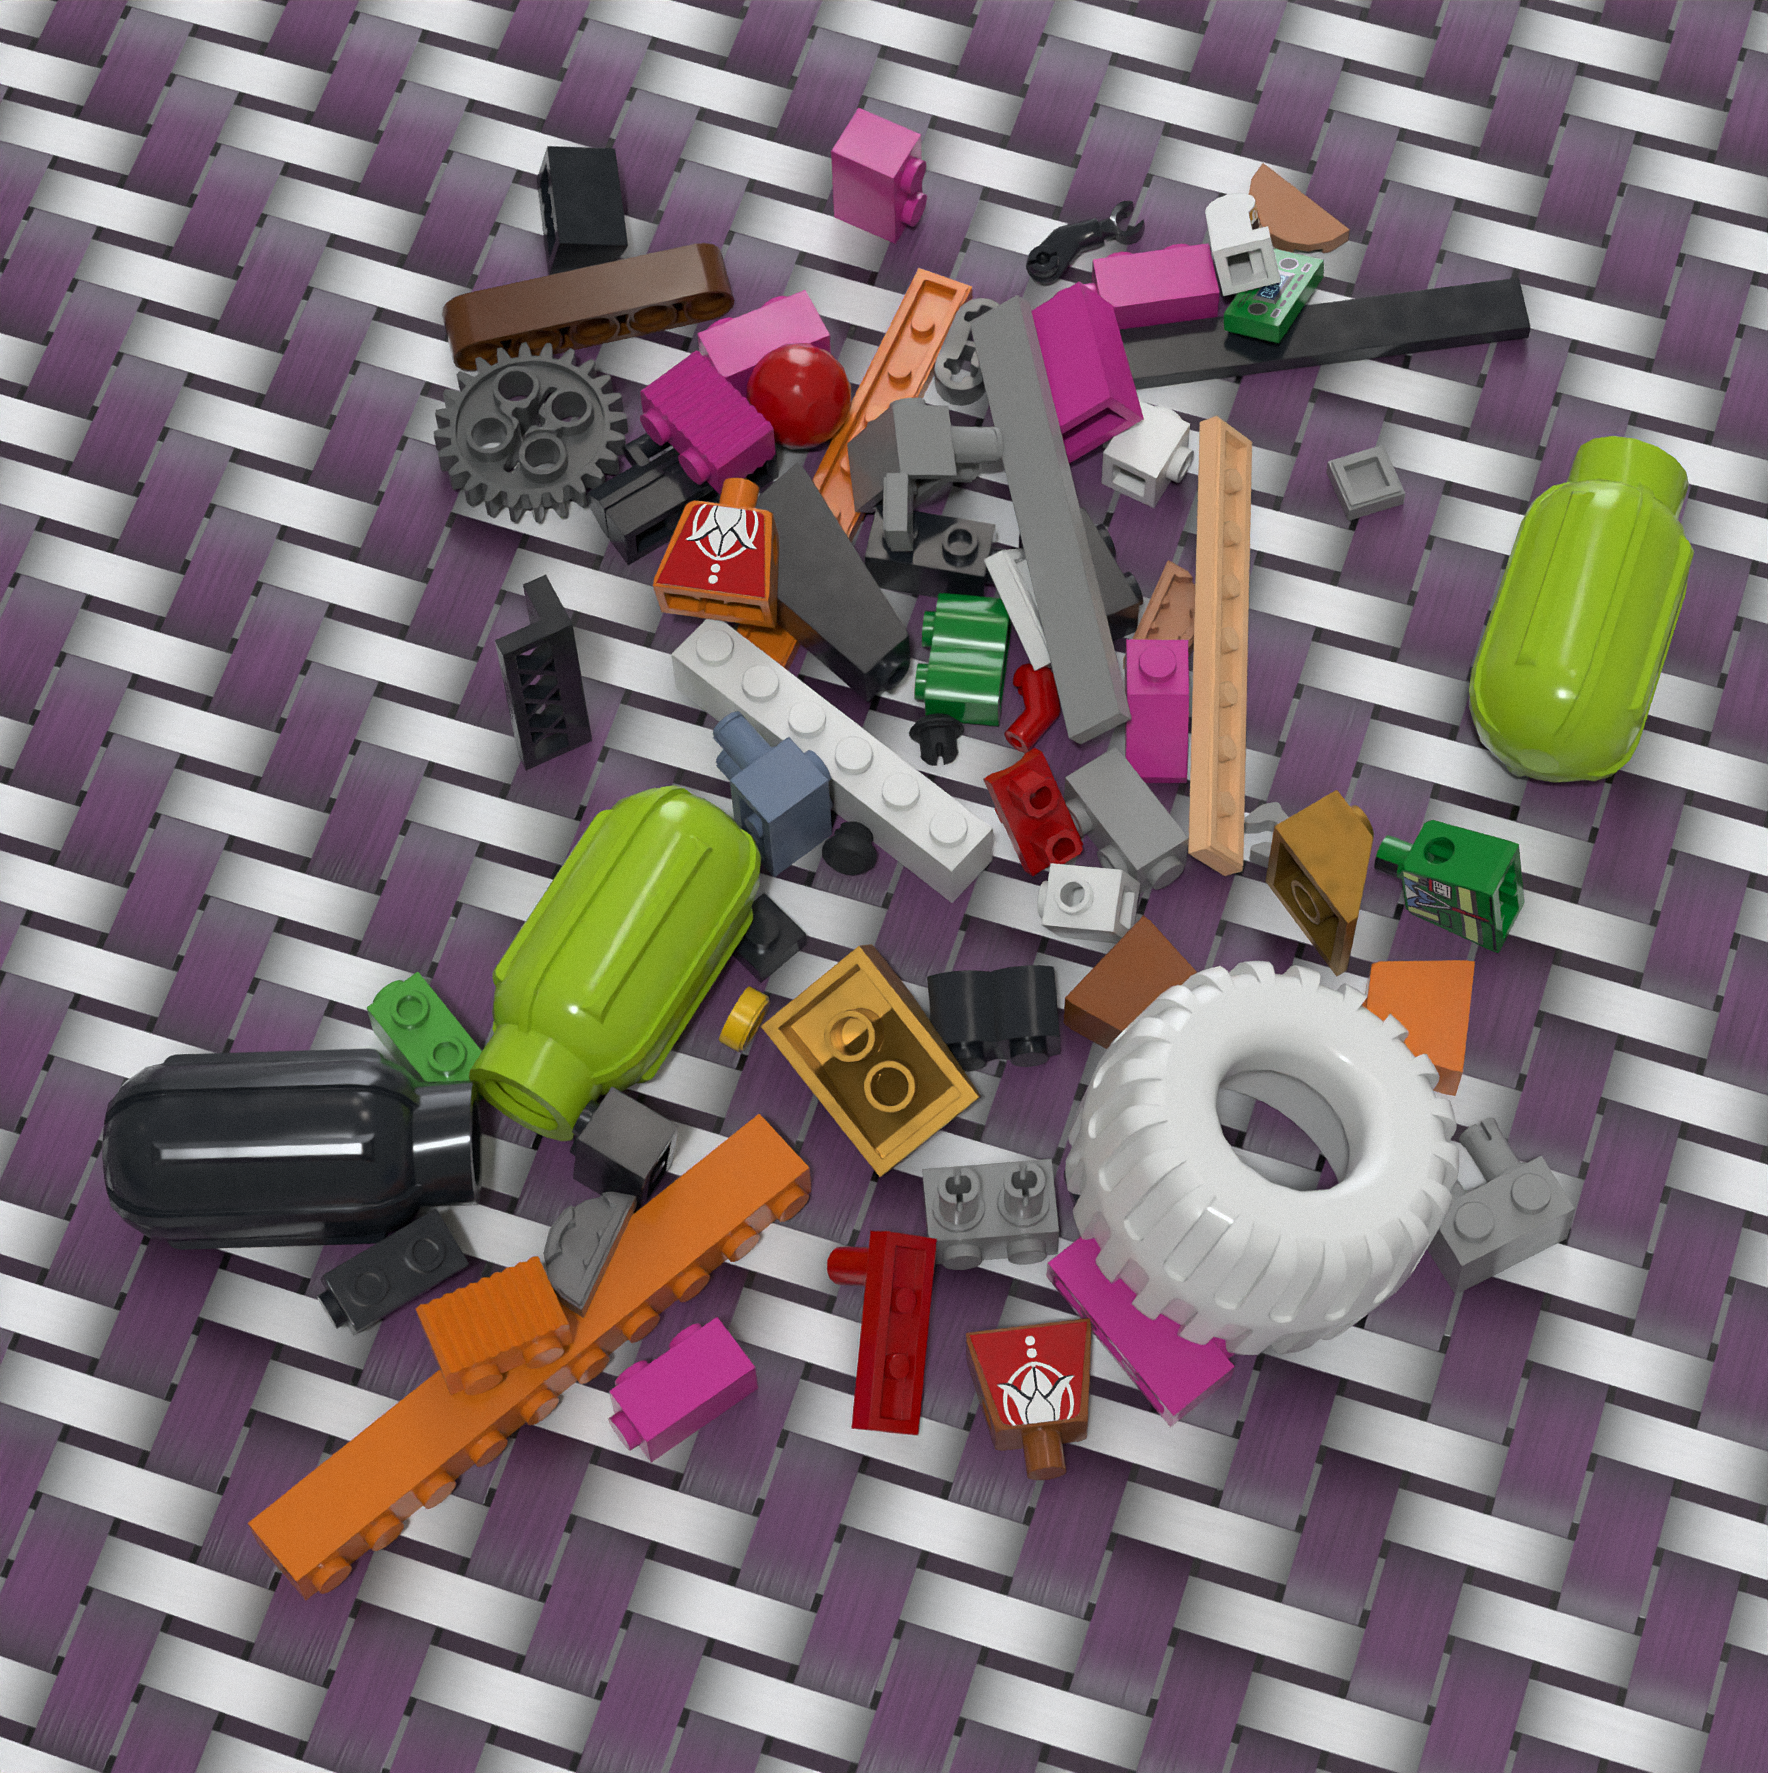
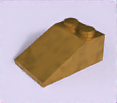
M872 944L861 945L855 948L761 1025L762 1029L879 1177L885 1175L981 1097L911 992Z

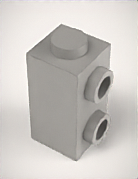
M1117 746L1065 777V804L1079 835L1087 834L1099 849L1097 856L1103 868L1125 871L1140 882L1139 894L1152 886L1156 890L1164 888L1180 876L1186 865L1188 837Z

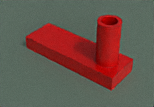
M870 1231L869 1247L840 1246L835 1248L828 1257L827 1272L835 1284L865 1286L851 1429L918 1436L936 1238L890 1231Z

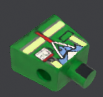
M1430 820L1424 823L1414 844L1387 835L1377 851L1374 863L1375 870L1402 880L1405 906L1412 915L1496 953L1500 952L1525 903L1519 844L1436 820Z

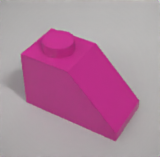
M1126 639L1124 690L1132 719L1125 722V758L1145 783H1187L1189 721L1188 640Z

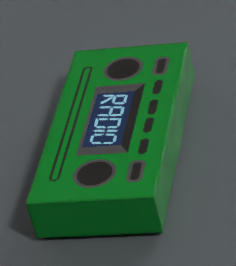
M1273 248L1281 282L1239 292L1224 312V330L1279 343L1324 277V259Z

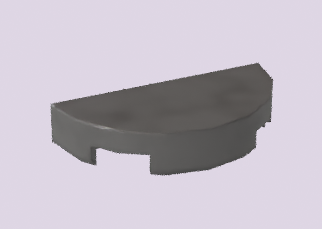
M606 1192L603 1193V1197L585 1200L576 1207L571 1205L563 1210L549 1229L543 1252L548 1279L561 1303L583 1318L637 1206L636 1196Z

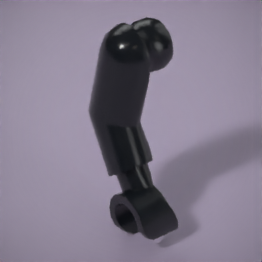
M1123 201L1113 208L1109 218L1098 221L1095 217L1058 227L1039 246L1034 247L1030 251L1026 261L1027 272L1036 282L1041 284L1053 283L1081 252L1104 246L1105 240L1114 238L1117 242L1124 245L1137 243L1142 238L1145 230L1144 219L1130 231L1120 230L1117 226L1118 223L1130 216L1134 211L1132 201Z

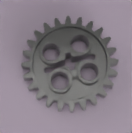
M525 342L521 343L519 355L515 358H510L502 347L497 348L498 363L492 366L484 359L476 358L478 374L475 377L459 371L456 375L460 391L444 390L443 396L446 408L436 410L435 416L438 430L433 432L436 449L439 450L438 458L441 470L448 471L450 485L453 490L464 487L466 501L469 505L485 497L486 511L489 516H493L502 505L508 506L511 522L518 520L523 509H531L536 523L541 522L544 507L550 506L562 518L566 516L565 501L572 499L578 505L585 508L588 506L585 489L588 487L595 489L605 483L603 473L618 475L620 469L617 455L624 454L622 447L626 445V438L623 434L628 433L627 417L625 413H622L624 408L621 393H613L612 379L609 374L597 377L594 360L590 359L577 367L575 350L571 348L560 359H556L553 357L551 343L545 344L539 356H531L530 348ZM553 392L544 404V400L546 399L547 395ZM513 396H528L527 398L521 401L508 400ZM567 416L581 417L573 422L561 421ZM488 442L501 443L495 448L481 447ZM517 460H518L519 463L517 464V466H516V468L514 469V471L509 472V471L514 467V465L516 464V462H517ZM546 462L555 464L554 466L548 469L541 470L534 468L535 466Z

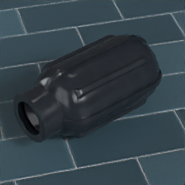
M371 1048L171 1055L163 1063L145 1067L124 1082L115 1097L108 1103L104 1119L102 1161L110 1206L120 1215L124 1222L148 1238L167 1241L171 1247L180 1250L376 1244L385 1239L388 1233L407 1224L421 1207L470 1206L479 1204L482 1186V1129L477 1084L474 1080L418 1082L404 1067L385 1059L379 1051Z

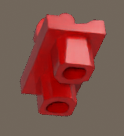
M1033 748L1025 753L1014 765L983 778L994 802V810L997 817L1004 825L1025 872L1034 876L1050 866L1051 863L1065 864L1081 854L1084 844L1042 751Z

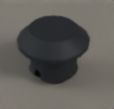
M935 713L920 718L911 727L909 736L911 740L920 744V757L924 762L937 766L936 757L941 756L945 765L954 761L959 753L956 739L963 733L964 726L962 722L948 714Z
M849 821L840 824L841 827L835 830L834 835L827 839L822 847L823 859L827 865L842 874L857 875L868 872L877 861L876 850L871 844L873 839L872 832L860 822Z

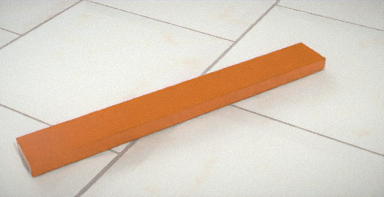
M918 268L851 401L850 411L844 424L834 435L812 479L851 543L866 512H855L847 443L864 430L868 422L875 420L886 411L893 401L903 398L923 399L934 377L936 359L959 308L973 298L972 286ZM740 623L737 629L738 633L786 670H789L801 644L776 623L775 628Z

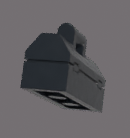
M647 433L622 447L623 453L632 467L587 493L589 507L602 531L608 539L610 538V542L628 566L671 541L686 504L694 500L719 504L721 496L707 481L698 485L686 474L678 459L680 454L675 448L650 462L649 459L672 445L668 441L663 445H659ZM776 446L773 458L766 460L762 467H757L753 474H747L745 477L746 480L755 483L759 489L778 478Z

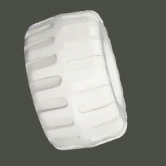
M1268 961L1242 962L1229 973L1223 967L1218 966L1193 974L1181 986H1172L1161 993L1110 1044L1098 1062L1070 1127L1069 1143L1072 1145V1148L1066 1159L1067 1189L1073 1194L1080 1195L1073 1209V1217L1081 1238L1085 1240L1095 1238L1101 1251L1096 1258V1264L1102 1274L1111 1284L1121 1279L1137 1295L1132 1305L1152 1321L1160 1314L1180 1325L1177 1333L1178 1336L1199 1345H1206L1213 1337L1225 1340L1228 1353L1259 1355L1270 1345L1278 1354L1299 1352L1310 1348L1320 1339L1331 1340L1341 1335L1395 1294L1414 1272L1448 1215L1452 1203L1450 1191L1458 1178L1459 1149L1454 1144L1449 1143L1456 1131L1455 1114L1450 1100L1437 1098L1433 1089L1439 1082L1440 1076L1427 1054L1417 1057L1413 1055L1404 1043L1409 1031L1393 1015L1389 1014L1382 1021L1365 1008L1362 1003L1368 997L1367 995L1346 983L1342 984L1337 991L1319 984L1320 972L1306 967L1294 965L1281 975L1275 974L1273 965ZM1219 1088L1240 1092L1263 1101L1291 1119L1319 1147L1332 1167L1339 1184L1328 1190L1297 1191L1269 1182L1244 1164L1227 1142L1222 1132L1216 1110Z

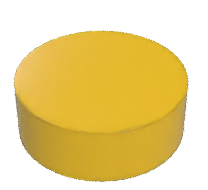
M748 986L728 1016L721 1031L719 1042L737 1052L744 1051L765 1018L770 1006L769 997Z

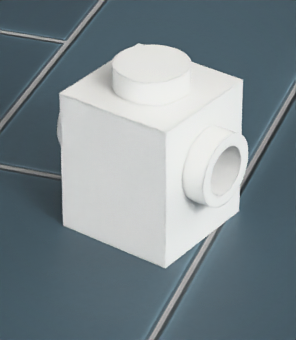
M1139 400L1144 419L1103 443L1105 451L1103 452L1101 483L1155 508L1171 480L1179 483L1184 478L1192 462L1194 451L1188 448L1190 423L1182 420L1176 412L1167 407H1154Z
M1051 863L1048 881L1042 882L1037 898L1038 914L1042 918L1041 925L1062 938L1118 943L1134 926L1140 882L1119 869Z

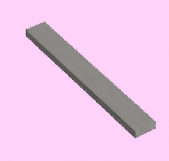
M1016 295L970 321V326L994 427H999L1002 432V460L1068 737L1079 744H1083L1132 718L1030 304L1024 298Z

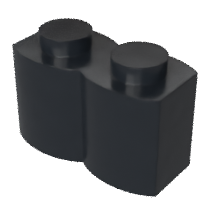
M1025 965L1002 968L991 972L979 970L951 971L927 977L931 1023L964 1072L978 1070L985 1065V1062L995 1059L1010 1060L1015 1066L1033 1067L1044 1064L1050 1056L1061 1054L1054 967Z

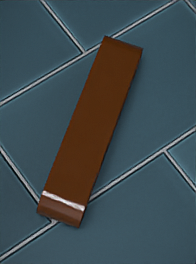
M696 243L465 293L452 298L443 306L442 317L455 366L464 371H477L475 359L480 357L492 366L498 363L497 348L500 347L508 353L510 358H515L519 355L521 343H527L531 356H539L545 344L551 343L553 355L564 353L570 348L578 350L710 321L728 313L732 309L735 300L720 248L710 243Z

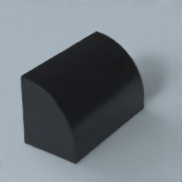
M547 146L537 177V187L548 275L616 261L627 249L628 241L615 148Z

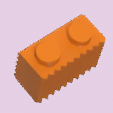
M538 1256L531 1257L526 1262H519L514 1267H507L502 1272H495L490 1277L480 1279L477 1283H469L465 1288H457L453 1293H445L441 1298L432 1299L428 1304H420L416 1308L422 1330L451 1395L465 1390L467 1395H476L488 1391L501 1382L503 1378L501 1373L525 1363L531 1369L546 1366L563 1355L564 1346L573 1343L568 1321Z

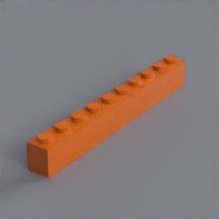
M760 1114L755 1116L632 1215L584 1318L564 1306L557 1297L568 1321L573 1343L563 1347L564 1353L560 1358L540 1368L531 1369L525 1363L501 1373L503 1378L498 1385L476 1395H467L465 1390L451 1395L439 1369L248 1522L259 1546L305 1601L317 1591L325 1594L335 1589L350 1574L352 1570L350 1565L370 1548L373 1551H379L392 1543L404 1528L403 1522L422 1506L430 1509L445 1500L456 1486L455 1480L474 1464L477 1467H482L493 1461L505 1449L508 1443L507 1437L526 1422L528 1425H535L546 1418L557 1406L560 1394L577 1381L580 1384H585L599 1375L609 1363V1355L627 1340L630 1343H636L646 1337L658 1324L660 1313L678 1299L682 1303L687 1302L700 1293L710 1280L709 1274L727 1259L731 1262H736L747 1255L758 1243L759 1233L776 1219L780 1222H785L795 1216L805 1206L809 1199L808 1194L812 1191L810 1168Z

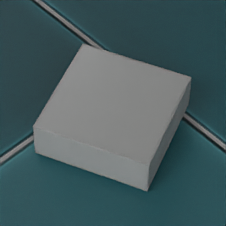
M1384 445L1328 461L1326 473L1347 521L1404 504L1405 491Z
M886 473V477H884L883 531L888 548H891V551H913L914 493L908 473Z

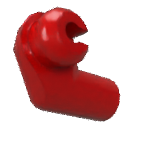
M1030 663L1023 664L1017 668L1013 676V685L1019 687L1017 690L1019 695L1023 696L1025 710L1004 732L1006 740L1015 749L1023 753H1027L1056 721L1061 711L1053 672L1048 667L1035 671Z

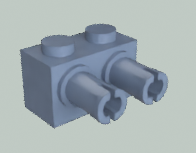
M740 711L732 712L724 717L713 730V739L723 748L716 759V766L730 781L734 821L742 830L752 836L760 852L762 865L773 877H776L832 835L830 809L833 808V803L829 796L831 775L824 762L815 752L808 750L804 753L790 737L783 740L777 746L771 747Z

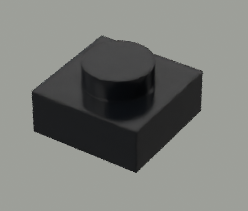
M765 893L753 902L751 907L753 912L752 923L732 953L760 983L807 945L806 933Z

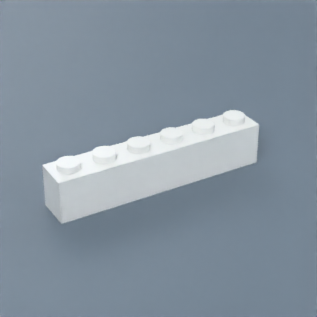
M706 619L671 654L676 689L719 722L730 713L740 711L771 747L777 746L783 740L790 737L804 753L808 750L815 752L824 762L831 775L829 796L833 803L832 810L847 822H860L869 828L873 834L872 841L951 903L993 861L992 827L724 621Z

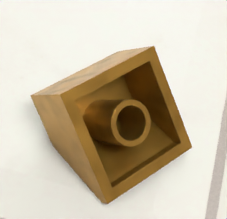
M1338 790L1333 791L1274 826L1265 880L1336 977L1346 972L1348 968L1374 838L1373 827L1366 814L1357 805L1350 807Z

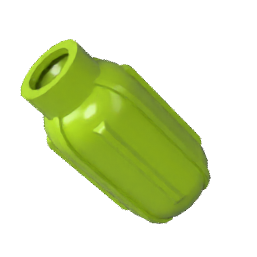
M1618 436L1594 438L1580 446L1574 458L1567 482L1553 485L1531 503L1521 521L1472 668L1469 685V709L1481 743L1497 759L1507 765L1506 767L1510 773L1518 777L1526 775L1537 780L1549 782L1597 781L1611 777L1629 762L1639 744L1686 595L1689 568L1694 555V550L1685 537L1683 525L1678 521L1689 487L1687 472L1676 458L1655 445L1634 438Z
M676 785L651 788L620 799L610 810L599 812L593 818L493 971L492 979L496 987L492 1008L494 1034L470 1069L468 1076L470 1080L476 1082L478 1092L485 1100L505 1116L535 1133L558 1141H569L574 1138L575 1134L572 1133L573 1127L590 1100L597 1102L600 1095H606L611 1087L622 1092L636 1083H645L651 1080L752 923L753 912L751 907L760 885L759 874L761 855L752 836L742 830L734 819L719 807Z

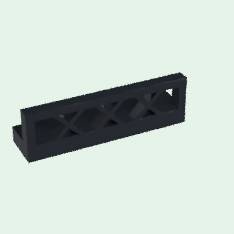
M546 575L523 584L530 625L495 640L517 752L526 771L592 741L573 624ZM535 648V650L530 655H520L524 652H527ZM540 675V680L535 685H530L536 676ZM543 704H546L547 707L540 714L536 713ZM548 733H555L547 738H544Z

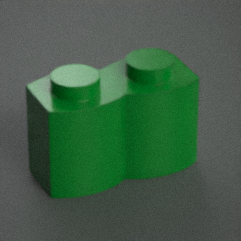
M939 593L936 611H925L922 627V647L931 648L929 663H918L914 689L915 700L925 701V715L943 713L954 717L962 723L999 726L1012 629V620L1001 598Z

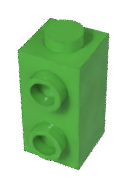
M419 972L405 981H393L377 993L373 1003L366 1007L375 1035L400 1066L404 1067L418 1082L470 1080L468 1077L470 1069L482 1051ZM478 1092L480 1101L484 1097Z

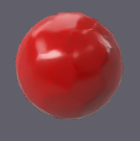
M809 343L785 344L765 354L755 365L747 382L746 399L750 405L755 407L758 413L763 415L766 421L771 423L774 429L775 444L791 450L809 449L830 440L844 424L851 407V384L842 364L825 349Z

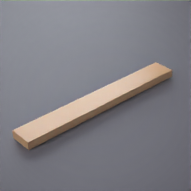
M1215 416L1201 421L1199 431L1188 854L1220 874L1227 876L1242 871L1244 856L1252 441L1221 418Z

